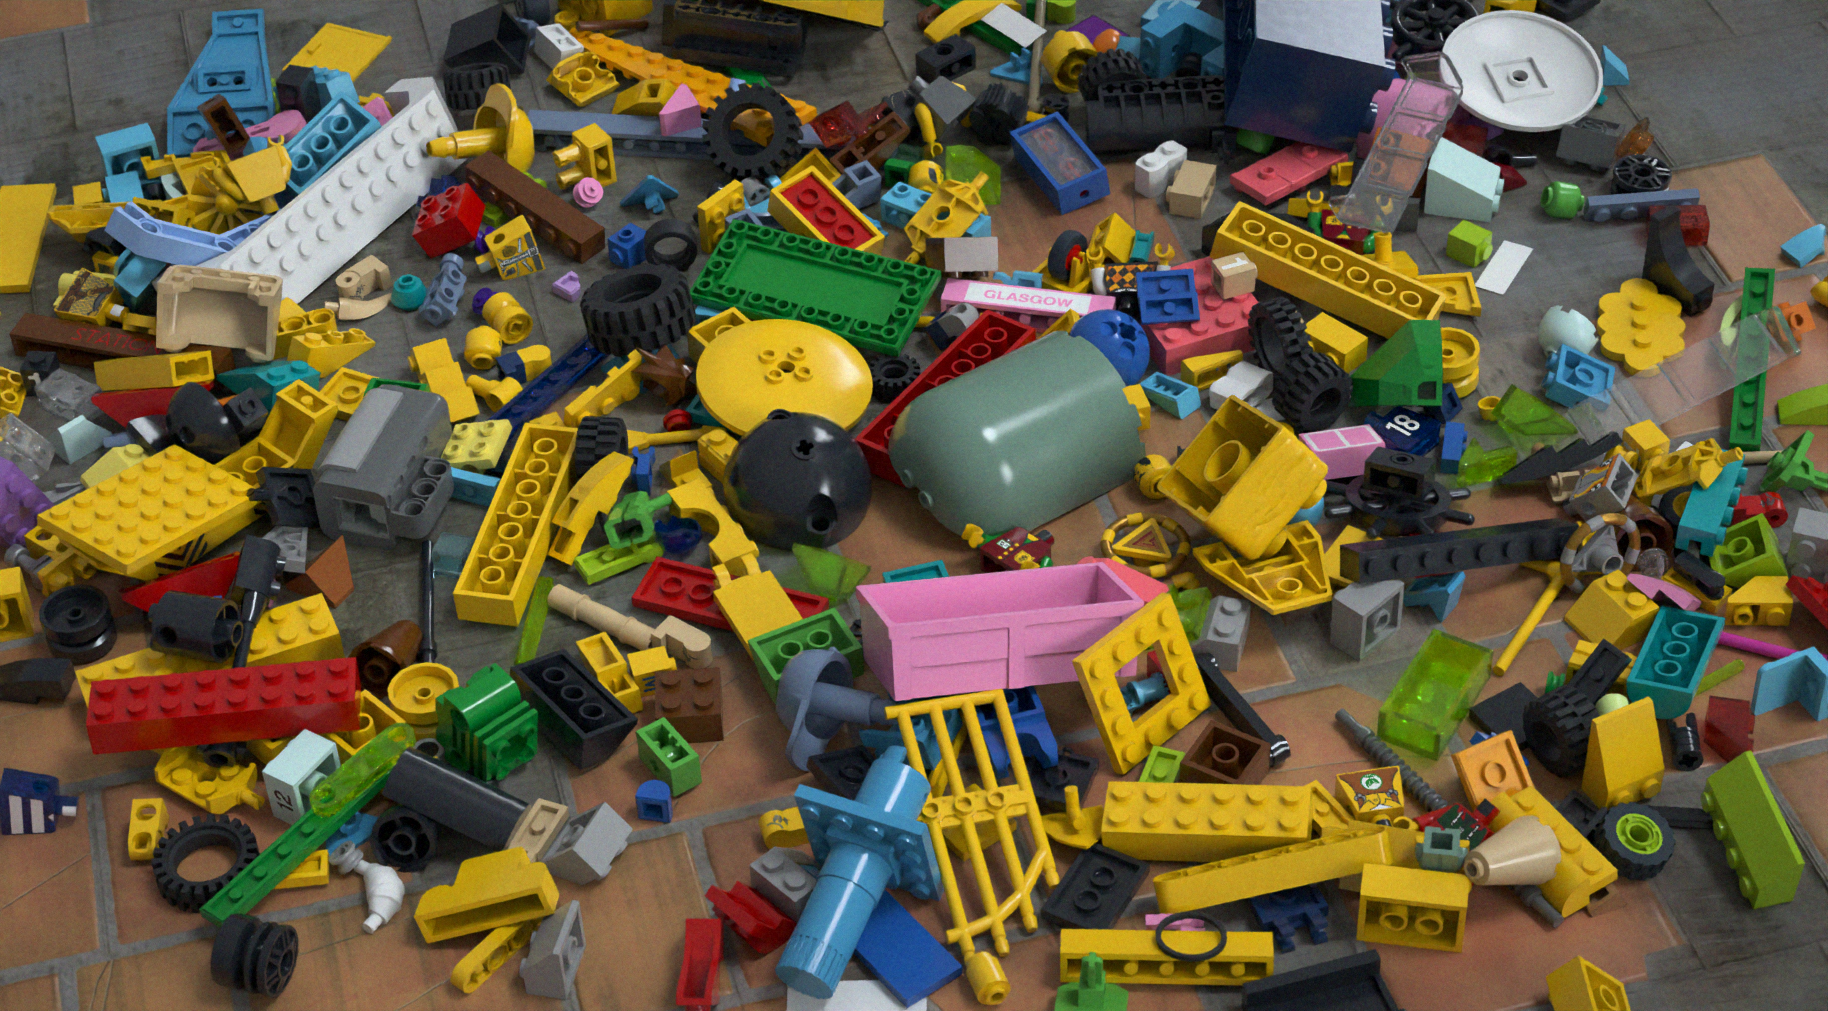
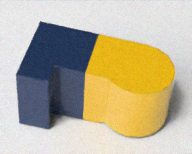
M533 345L495 358L500 381L506 377H511L519 384H523L534 378H546L553 371L550 349L544 345Z

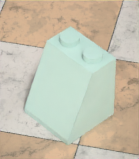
M1436 137L1428 167L1424 213L1491 222L1492 213L1499 210L1500 196L1503 193L1504 179H1499L1501 168L1443 137Z

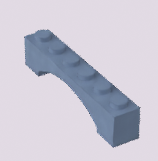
M867 160L843 169V174L832 183L857 209L880 200L881 175ZM747 208L725 217V232L733 219L788 232L769 212L753 213Z

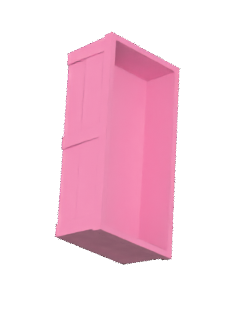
M1103 562L856 586V597L860 603L864 660L895 701L1079 681L1072 660L1144 607V601ZM1138 655L1115 672V677L1136 676Z

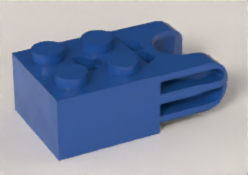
M1025 686L1024 688L1003 689L1022 755L1031 757V754H1033L1044 769L1058 766L1057 744L1035 687ZM994 704L976 705L974 707L995 779L1009 777L1007 766L1011 761Z

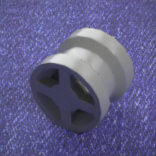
M747 177L741 182L743 183L744 196L750 207L769 198V188L762 185L757 178Z

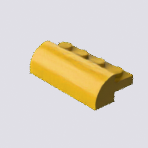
M1532 785L1511 797L1502 792L1491 801L1501 811L1488 826L1495 833L1521 816H1536L1539 818L1536 819L1543 826L1549 825L1554 831L1560 846L1561 862L1556 864L1554 873L1557 872L1553 879L1536 886L1542 891V897L1564 918L1587 906L1590 903V895L1617 880L1618 870Z

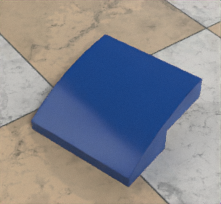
M1193 269L1138 272L1135 274L1141 325L1200 321Z

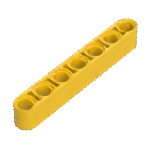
M1374 826L1163 873L1153 878V885L1159 913L1175 914L1363 872L1364 863L1389 866L1393 863L1387 828L1384 826Z

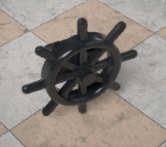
M1391 0L1390 9L1393 10L1391 20L1384 25L1393 28L1392 40L1399 47L1393 52L1392 58L1395 61L1402 59L1401 64L1413 70L1439 69L1442 50L1450 34L1465 21L1479 15L1477 9L1471 4L1474 0H1401L1400 2ZM1407 17L1414 20L1403 22Z
M1378 446L1365 460L1364 475L1355 478L1348 485L1326 481V493L1345 497V505L1327 507L1324 510V516L1327 519L1349 516L1357 525L1367 529L1366 536L1370 540L1377 539L1380 534L1403 537L1416 533L1420 535L1431 534L1444 526L1447 521L1471 526L1475 522V517L1472 514L1451 509L1452 501L1468 499L1471 496V491L1466 487L1447 490L1442 484L1435 481L1436 459Z

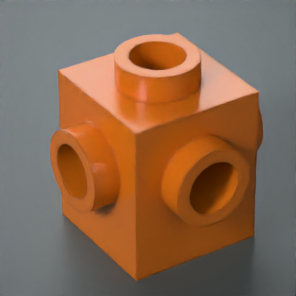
M1786 301L1772 306L1773 312L1770 329V340L1772 343L1784 341L1785 345L1802 340L1801 334L1816 328L1806 301L1789 305V302Z

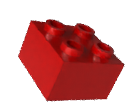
M467 182L459 186H452L437 196L432 195L423 200L412 236L431 259L476 240L486 206Z

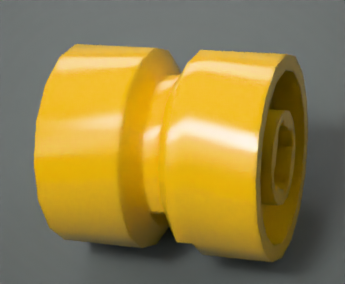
M499 292L491 296L483 306V318L492 329L501 335L505 343L517 344L526 339L531 333L533 319L511 294Z

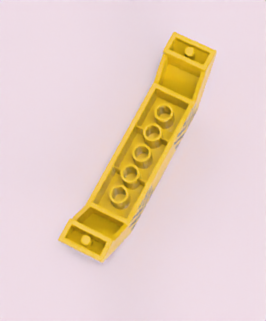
M300 379L276 393L277 400L259 436L214 466L257 489L261 488L256 472L261 467L312 469L339 409L337 403ZM262 501L127 576L148 581L184 569L267 513L266 504ZM59 538L62 544L95 568L124 575Z

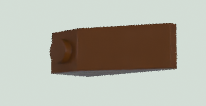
M893 111L831 157L830 162L841 175L843 174V169L865 160L878 172L911 130L897 113Z

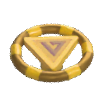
M1139 512L1125 515L1111 523L1103 532L1100 548L1104 558L1112 559L1151 578H1157L1176 571L1188 560L1191 541L1187 531L1172 518L1156 513ZM1141 525L1113 545L1112 550L1115 535L1126 527ZM1159 526L1174 534L1179 540L1178 551L1173 559ZM1116 555L1133 557L1134 565L1128 564Z

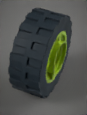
M1629 802L1628 804L1620 803L1615 808L1609 809L1594 834V847L1618 870L1620 877L1624 876L1629 880L1639 879L1642 881L1649 877L1653 878L1658 872L1662 871L1675 850L1673 848L1676 845V839L1673 837V829L1668 825L1669 822L1661 817L1659 812L1648 808L1647 805Z

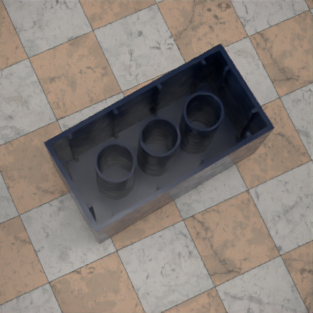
M1223 0L1224 125L1351 153L1358 133L1370 134L1375 125L1378 104L1373 102L1372 99L1376 89L1387 92L1394 77L1395 59L1387 58L1392 43L1393 28L1384 25L1388 17L1391 0Z

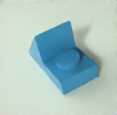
M1463 571L1416 578L1404 591L1403 603L1406 607L1414 605L1423 607L1430 604L1438 620L1442 623L1456 607L1466 576Z

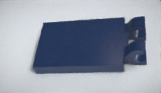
M1316 883L1245 898L1262 932L1274 931L1277 945L1282 954L1295 951V945L1291 937L1295 936L1294 928L1307 925L1314 945L1328 942V937L1324 931V928L1328 927V921L1325 916H1328V904Z

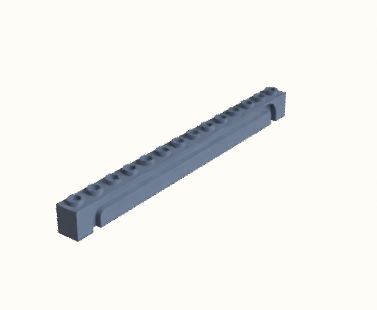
M529 110L527 115L533 129L535 151H547L548 146H556V150L563 149L572 144V132L596 123L612 138L614 155L713 160L706 151L708 146L702 139V135L707 134L702 126L673 135L662 136L659 116ZM701 119V124H703V120L710 121V119ZM805 124L799 128L803 132V140H798L802 150L800 154L794 152L792 156L796 160L794 165L814 148H817L830 162L831 157L870 128ZM729 129V145L734 153L742 156H751L766 149L765 146L745 137L744 131ZM897 148L889 158L896 159Z

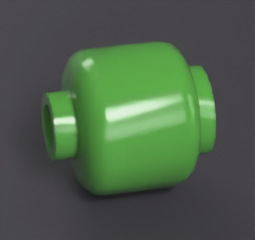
M1553 181L1549 186L1544 187L1540 204L1548 216L1571 219L1578 211L1583 209L1584 196L1581 195L1580 188L1576 184Z

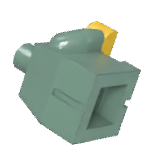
M1425 826V835L1415 836V856L1423 870L1456 873L1464 865L1465 856L1469 853L1470 841L1460 840L1461 830L1445 828V831H1441L1439 827Z

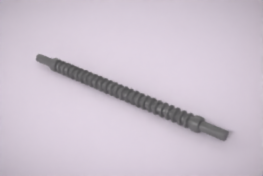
M1345 709L1337 711L1335 718L1354 736V742L1359 747L1364 748L1366 753H1370L1371 758L1376 759L1377 764L1382 765V768L1399 766L1402 787L1406 788L1407 792L1412 794L1414 799H1419V804L1425 805L1427 811L1432 812L1448 806V802L1442 800L1441 795L1436 794L1435 789L1430 788L1427 782H1423L1422 777H1417V772L1411 771V767L1405 765V761L1399 759L1398 754L1393 753L1391 748H1387V744L1381 742L1380 737L1375 736L1373 730L1367 726L1363 727ZM1507 885L1509 890H1514L1515 896H1520L1521 902L1527 907H1533L1553 927H1558L1562 924L1564 917L1542 897V891L1536 885Z

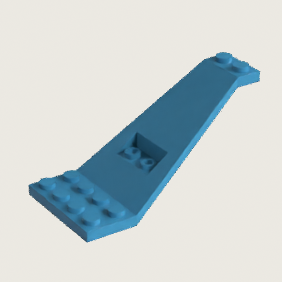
M263 9L212 12V36L167 108V155L174 154L176 158L191 157L190 153L193 152V148L200 139L207 137L208 140L215 138L197 110V107L217 94H221L227 99L244 128L266 122L275 116V102L265 40V13ZM237 81H243L242 84L236 85ZM213 82L217 83L214 87L209 86Z

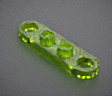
M395 723L384 729L311 791L309 801L312 811L318 816L321 815V817H325V815L330 817L331 814L336 815L337 811L340 812L346 803L356 799L389 771L409 746H416L414 729L406 723ZM401 734L402 737H406L403 741L392 742L393 737L396 738V735L400 737ZM324 796H334V799L328 803L319 802L321 798H325Z

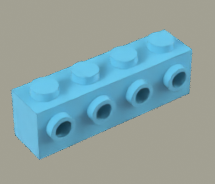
M898 182L880 199L881 220L904 229L932 194ZM950 212L940 213L937 219L944 220L948 218ZM981 213L961 237H991V217L988 215L984 216Z

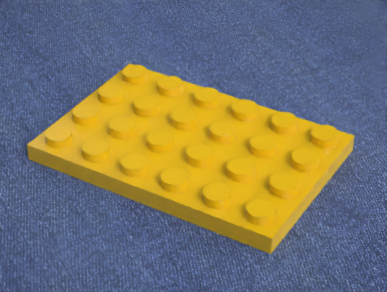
M174 444L38 514L37 526L127 576L262 501H249V497H247V492L250 488H257Z

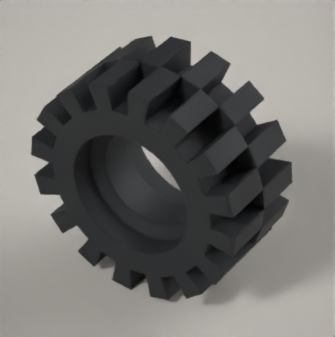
M885 354V358L880 355L876 357V361L872 360L870 366H868L873 383L872 397L875 396V399L878 401L883 398L884 403L889 404L890 400L894 401L920 375V365L916 363V359L914 357L910 359L908 354H904L903 357Z

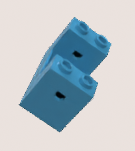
M1181 1L1141 27L1140 64L1146 75L1154 79L1165 78L1177 70L1184 54L1195 52L1203 56L1201 76H1224L1223 21Z

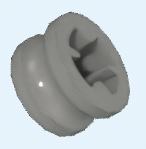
M350 840L338 846L329 858V862L332 865H338L337 871L340 874L351 871L363 857V852L360 849L355 850V844Z

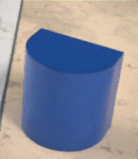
M649 780L641 784L635 795L638 819L671 823L673 808L668 784L661 780Z

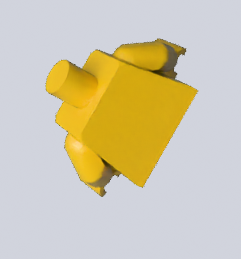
M279 135V143H273L271 138L268 137L267 148L222 164L223 168H221L217 157H213L215 167L210 168L206 163H203L206 175L213 177L219 186L236 200L244 201L245 204L258 200L263 214L266 215L279 210L274 194L286 190L285 185L289 182L292 162L284 147V136Z

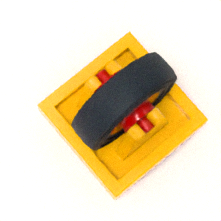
M1066 230L1061 233L1049 249L1048 258L1032 271L1043 274L1042 289L1087 294L1093 288L1091 277L1093 265L1088 261L1086 255L1087 238L1082 233L1075 230Z

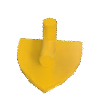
M1067 786L1064 789L1066 812L1041 816L1046 835L1057 842L1087 850L1101 838L1104 809L1102 805L1082 808L1081 810L1078 787Z

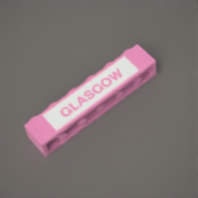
M954 278L947 279L941 296V312L965 302L971 304L977 310L979 316L980 313H984L989 309L1033 327L1038 333H1044L1070 308L1079 313L1080 318L1096 310H1116V297Z

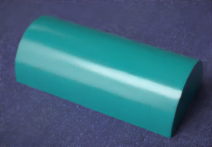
M1661 606L1626 681L1627 694L1631 702L1634 703L1649 696L1653 700L1655 716L1659 719H1673L1687 712L1724 630L1725 618Z

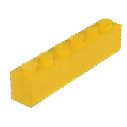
M1061 929L1060 982L1079 983L1082 957L1089 956V952H1095L1096 957L1103 959V970H1106V983L1242 985V983L1273 976L1274 972L1272 932H1227L1226 946L1217 956L1204 961L1187 962L1174 959L1160 950L1156 943V930ZM1162 931L1161 933L1162 941L1169 948L1184 954L1208 952L1214 949L1222 938L1219 931Z

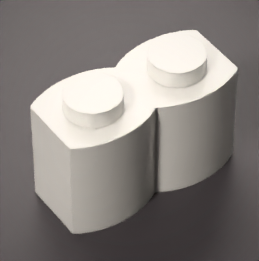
M1167 141L1158 146L1155 152L1147 153L1140 157L1135 163V191L1147 198H1153L1162 194L1169 185L1172 186L1175 171L1180 170L1184 160H1187V148L1175 141Z
M1245 361L1237 363L1228 370L1226 376L1221 377L1210 386V407L1218 410L1231 395H1235L1247 402L1251 407H1255L1256 404L1262 403L1272 392L1273 373Z

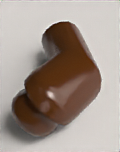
M932 4L917 14V24L921 30L924 31L935 20V17L941 14V9L937 4Z

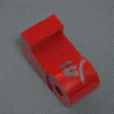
M1769 491L1755 496H1742L1740 494L1737 506L1731 505L1734 508V512L1728 527L1763 513L1771 528H1776L1787 521L1788 512L1782 497L1777 492Z

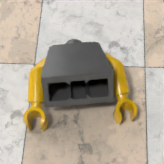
M917 76L909 86V89L918 96L912 107V112L916 115L920 125L923 140L927 142V145H924L922 148V155L926 160L933 159L934 156L940 155L943 151L942 145L935 142L936 138L938 140L942 139L960 122L964 127L971 125L969 115L977 98L966 91L963 85L951 82L943 76H939L930 85L920 76Z

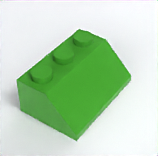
M835 607L748 640V645L763 687L775 705L777 703L779 681L783 668L787 661L801 651L811 649L828 650L830 647H835L849 661L853 678L864 675L863 647Z

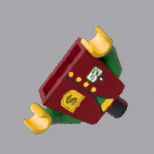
M1308 191L1306 197V205L1310 208V212H1308V227L1315 230L1316 236L1359 255H1366L1375 250L1374 233L1385 232L1388 222L1385 218L1393 211L1391 199H1389V205L1386 208L1380 207L1381 197L1376 199L1375 207L1378 216L1375 218V214L1327 209H1322V212H1319L1324 197L1322 191L1319 193L1318 201H1312L1310 199V191Z
M967 524L961 535L963 540H968V544L972 548H980V570L984 573L1053 567L1054 565L1051 560V546L1055 541L1052 534L1047 530H1042L1038 534L1033 535L1022 527H1016L1006 533L990 536L984 534L980 527L974 524Z

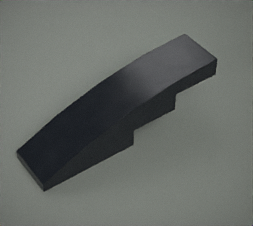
M1610 431L1591 445H1588L1584 438H1578L1557 453L1552 445H1545L1498 476L1496 480L1500 484L1534 480L1556 474V472H1563L1602 455L1621 444L1623 440L1617 432Z

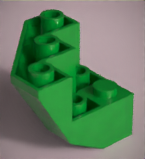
M1410 319L1350 376L1353 381L1351 384L1353 385V391L1350 394L1352 397L1350 402H1348V407H1441L1443 365L1440 320Z

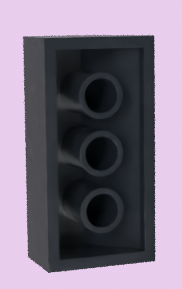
M564 648L510 667V677L515 681L520 690L521 702L526 701L529 703V711L533 708L538 711V728L580 770L608 760L637 725L638 718Z

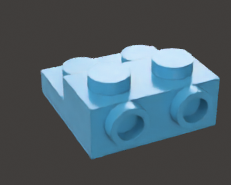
M1562 344L1556 353H1550L1544 366L1549 371L1545 374L1541 383V387L1546 389L1545 397L1571 409L1578 401L1589 408H1594L1604 413L1610 405L1615 367L1565 344Z

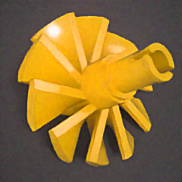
M200 174L193 184L192 195L188 194V209L195 212L193 224L198 230L220 235L243 225L238 218L246 224L264 216L244 212L245 209L263 212L258 200L247 204L236 200L224 191L213 177L207 176L223 192L216 189Z

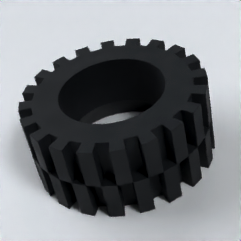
M752 82L751 88L746 83L738 84L739 90L736 92L731 87L724 90L727 97L722 99L718 95L713 100L718 105L715 110L708 107L706 114L710 117V121L703 120L702 128L707 132V134L702 135V139L708 146L706 148L708 155L727 175L732 178L735 177L740 182L747 177H754L761 183V179L765 180L775 173L782 177L787 172L783 167L787 163L793 167L796 162L792 157L794 152L800 154L802 146L798 143V140H803V132L799 129L802 123L795 114L797 113L796 110L779 92L777 93L767 85L763 88L760 83ZM749 109H762L769 112L774 120L775 131L773 139L766 149L751 156H742L734 153L728 140L729 128L733 120L740 113Z

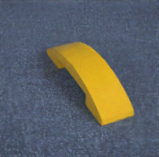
M963 0L939 15L924 30V35L936 44L954 34L960 36V28L981 20L1001 3L1016 12L1021 11L1022 6L1014 0Z

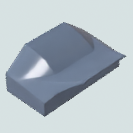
M127 431L104 436V451L93 464L113 447H122L128 444L137 445V441Z

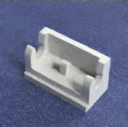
M559 23L536 27L534 52L552 70L557 63L584 51V46Z

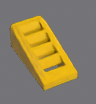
M1235 350L1182 360L1181 381L1198 387V392L1210 388L1213 382L1226 376L1229 370L1227 369V364L1230 363L1231 368L1243 361V352Z

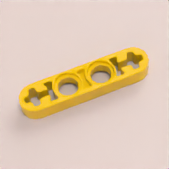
M545 916L497 927L455 966L451 974L452 985L467 994L474 992L531 940L532 933L538 931Z

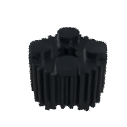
M996 83L993 85L989 84L987 90L984 89L983 92H980L969 115L970 126L973 127V132H977L976 135L979 142L984 145L1012 143L1010 132L1023 127L1027 119L1029 105H1027L1028 101H1025L1026 97L1020 94L1017 96L1016 92H1011V89L1006 90V86L1002 85V83H999V85Z

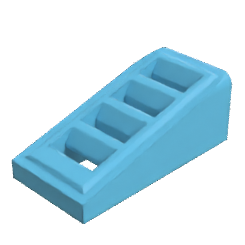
M1156 372L1140 383L1147 398L1180 419H1184L1201 406L1198 387Z

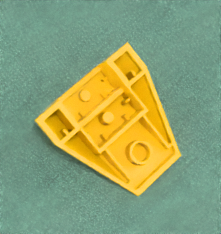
M1308 520L1286 525L1284 528L1287 530V538L1284 545L1276 554L1268 558L1259 557L1255 560L1245 558L1244 556L1234 558L1222 541L1193 548V555L1206 572L1272 615L1332 600L1331 585L1321 536Z

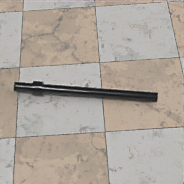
M430 540L422 543V641L418 650V656L422 663H434L438 656V645L434 641V543Z

